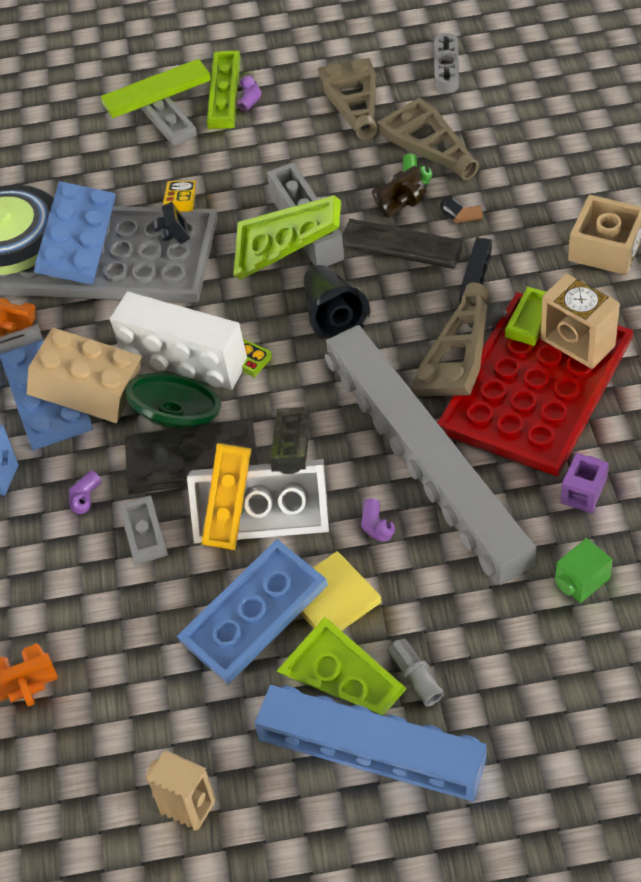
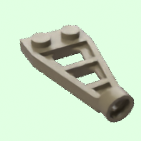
M370 58L356 59L350 62L330 64L318 68L319 79L324 93L356 132L357 137L362 140L373 138L378 132L375 122L376 73ZM363 85V92L343 95L340 89ZM361 104H366L367 109L353 112L349 108ZM367 124L369 125L368 128H365V129H362V128H361V127L364 126V125H367Z
M420 97L376 122L378 132L392 143L451 169L463 180L471 179L478 171V161L470 156L469 151L440 113ZM426 125H430L435 131L434 134L423 140L410 136ZM443 141L452 146L443 153L433 149V147Z
M469 283L466 286L461 304L420 364L410 388L416 397L471 394L480 371L488 307L486 303L490 296V291L484 285ZM474 323L471 334L456 335L463 324ZM466 348L465 358L462 362L441 363L449 349Z

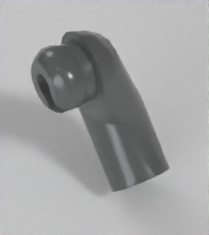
M497 302L487 309L485 328L507 315V311L501 302ZM468 323L469 327L473 328L474 323Z

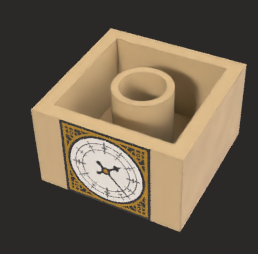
M588 195L570 234L568 261L627 275L641 243V207Z
M566 273L543 295L540 339L593 369L615 347L620 303L611 296L601 293L587 285L584 281L578 280Z

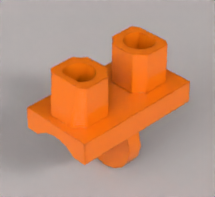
M0 298V337L6 333L10 334L34 326L33 322L36 320V306L34 304L23 303L22 305L10 303L5 298Z
M37 643L25 647L21 651L24 662L12 667L7 657H0V701L9 698L12 703L24 698L28 707L35 705L33 694L45 690L44 684L58 679L49 654L44 653Z

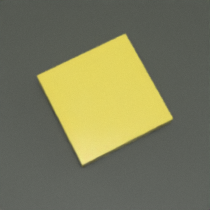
M337 551L313 567L326 578L328 586L300 614L313 628L326 617L342 631L381 603V596Z

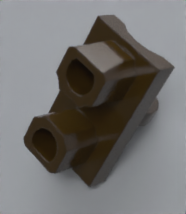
M412 166L405 172L399 171L393 175L392 181L385 186L379 185L372 190L375 204L381 207L384 217L390 218L407 205L414 207L420 203V196L427 191L420 179L421 171L419 167Z

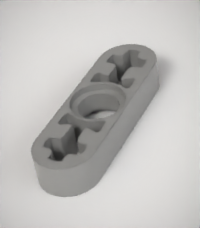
M442 33L434 39L435 89L443 94L453 93L459 88L458 38L451 33ZM449 46V50H444V47ZM448 61L452 62V64L444 65L441 62ZM444 76H449V80H444Z

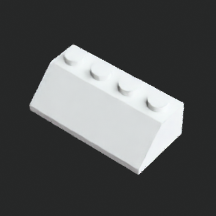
M324 459L249 465L237 540L329 532ZM213 469L192 470L187 476L194 543H202Z

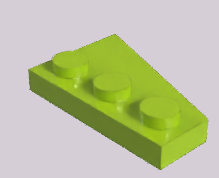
M326 617L320 621L277 670L283 676L352 705L363 706L372 713L383 716L406 690L404 685Z

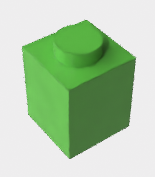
M585 538L557 561L555 582L564 594L572 595L577 601L582 603L610 579L613 559L588 538Z

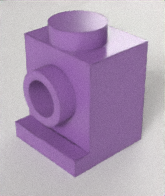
M576 453L562 482L561 503L593 514L597 500L607 480L609 463L593 456Z

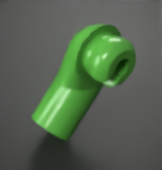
M406 154L403 157V172L412 166H417L416 155ZM425 166L419 167L421 171L420 179L423 185H427L432 177V171L430 168L425 171Z

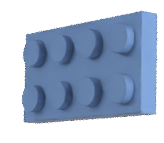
M59 181L35 262L34 273L94 285L116 193Z
M44 340L0 354V359L32 451L93 430L88 414L26 394L28 367Z
M276 539L177 637L188 650L229 685L328 586L327 580Z

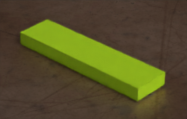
M240 51L214 52L206 121L208 129L235 128L241 60Z
M198 58L101 96L102 104L113 119L211 81L210 73Z

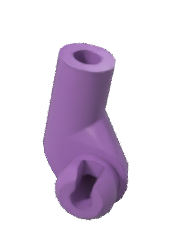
M250 75L244 76L239 82L243 88L242 92L244 95L237 102V106L243 112H247L261 97L259 85Z
M91 470L69 489V506L75 513L84 514L90 509V492L102 483L101 478L96 472Z
M373 498L366 499L363 502L362 529L376 541L385 542L390 540L395 532L394 524L391 521L386 524L387 519H379L380 502Z

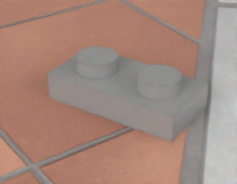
M151 495L119 504L135 565L168 556Z

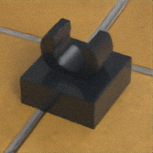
M171 201L161 206L164 217H159L153 221L155 232L160 231L163 241H168L175 237L182 244L190 240L186 219Z

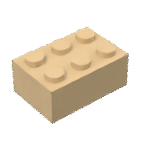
M52 327L28 367L26 394L117 423L128 403L125 398L126 385L132 378L139 376L142 356Z

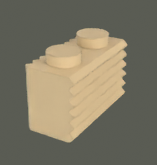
M167 750L163 751L158 760L155 759L150 764L146 773V781L150 785L152 797L155 798L161 815L166 814L167 818L173 817L174 822L179 820L181 825L186 823L187 828L193 827L194 831L199 830L216 799L214 798L215 795H213L214 792L212 791V785H210L206 768Z

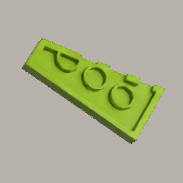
M333 195L238 222L233 276L242 280L338 229L340 226L341 200Z

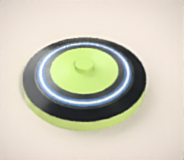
M25 185L0 186V275L21 272L35 266L54 200L47 192Z

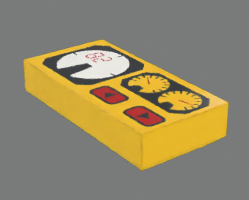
M196 180L168 181L163 204L165 205L172 201L180 212L193 211Z

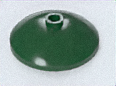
M148 373L132 378L126 385L125 398L130 406L144 418L166 428L183 429L201 426L215 419L220 413L221 399L219 395L209 386L189 377L169 373Z

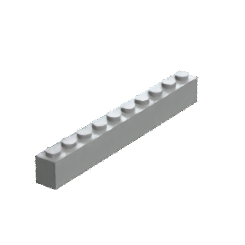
M360 325L327 339L328 354H325V360L332 372L337 371L346 391H352L362 412L369 413L377 432L380 435H386L394 454L397 457L402 456L413 479L421 481L428 499L432 503L437 502L442 509V515L447 524L451 527L455 526L460 532V538L466 549L469 551L473 550L476 553L485 574L488 576L492 575L498 584L501 585L535 567L536 546Z

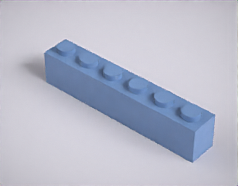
M270 685L254 723L259 741L472 802L475 800L486 764V744L481 743L475 737L469 735L455 736L444 733L440 728L433 725H415L396 715H388L386 717L375 714L360 705L346 706L336 703L327 696L319 695L314 697L306 695L291 686H283L281 688Z

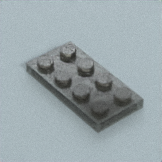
M253 418L210 423L183 429H168L125 435L127 488L129 494L188 487L187 476L192 470L213 469L217 443L252 448L249 465H258Z

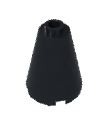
M316 265L310 268L304 275L303 283L310 325L317 336L324 340V338H332L357 325H360L363 329V322L366 316L369 318L370 315L369 301L364 293L327 266Z

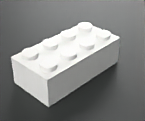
M128 291L110 317L119 349L141 355V363L152 366L156 370H166L206 382L213 387H223L233 390L243 372L242 366L247 359L238 322Z

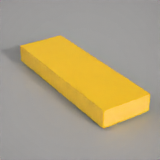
M217 443L201 545L230 550L236 549L252 448Z

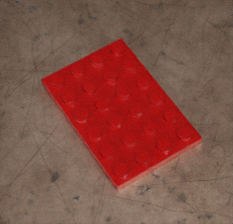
M516 292L506 309L507 315L499 320L483 346L480 371L471 394L453 396L437 423L450 438L559 477L633 339L634 330L618 325L615 347L591 369L541 340V334L535 346L505 338V329L523 296L522 293Z

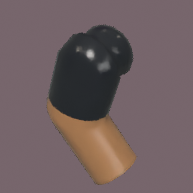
M453 197L444 198L440 204L441 212L455 223L481 220L483 218L481 205L465 207Z

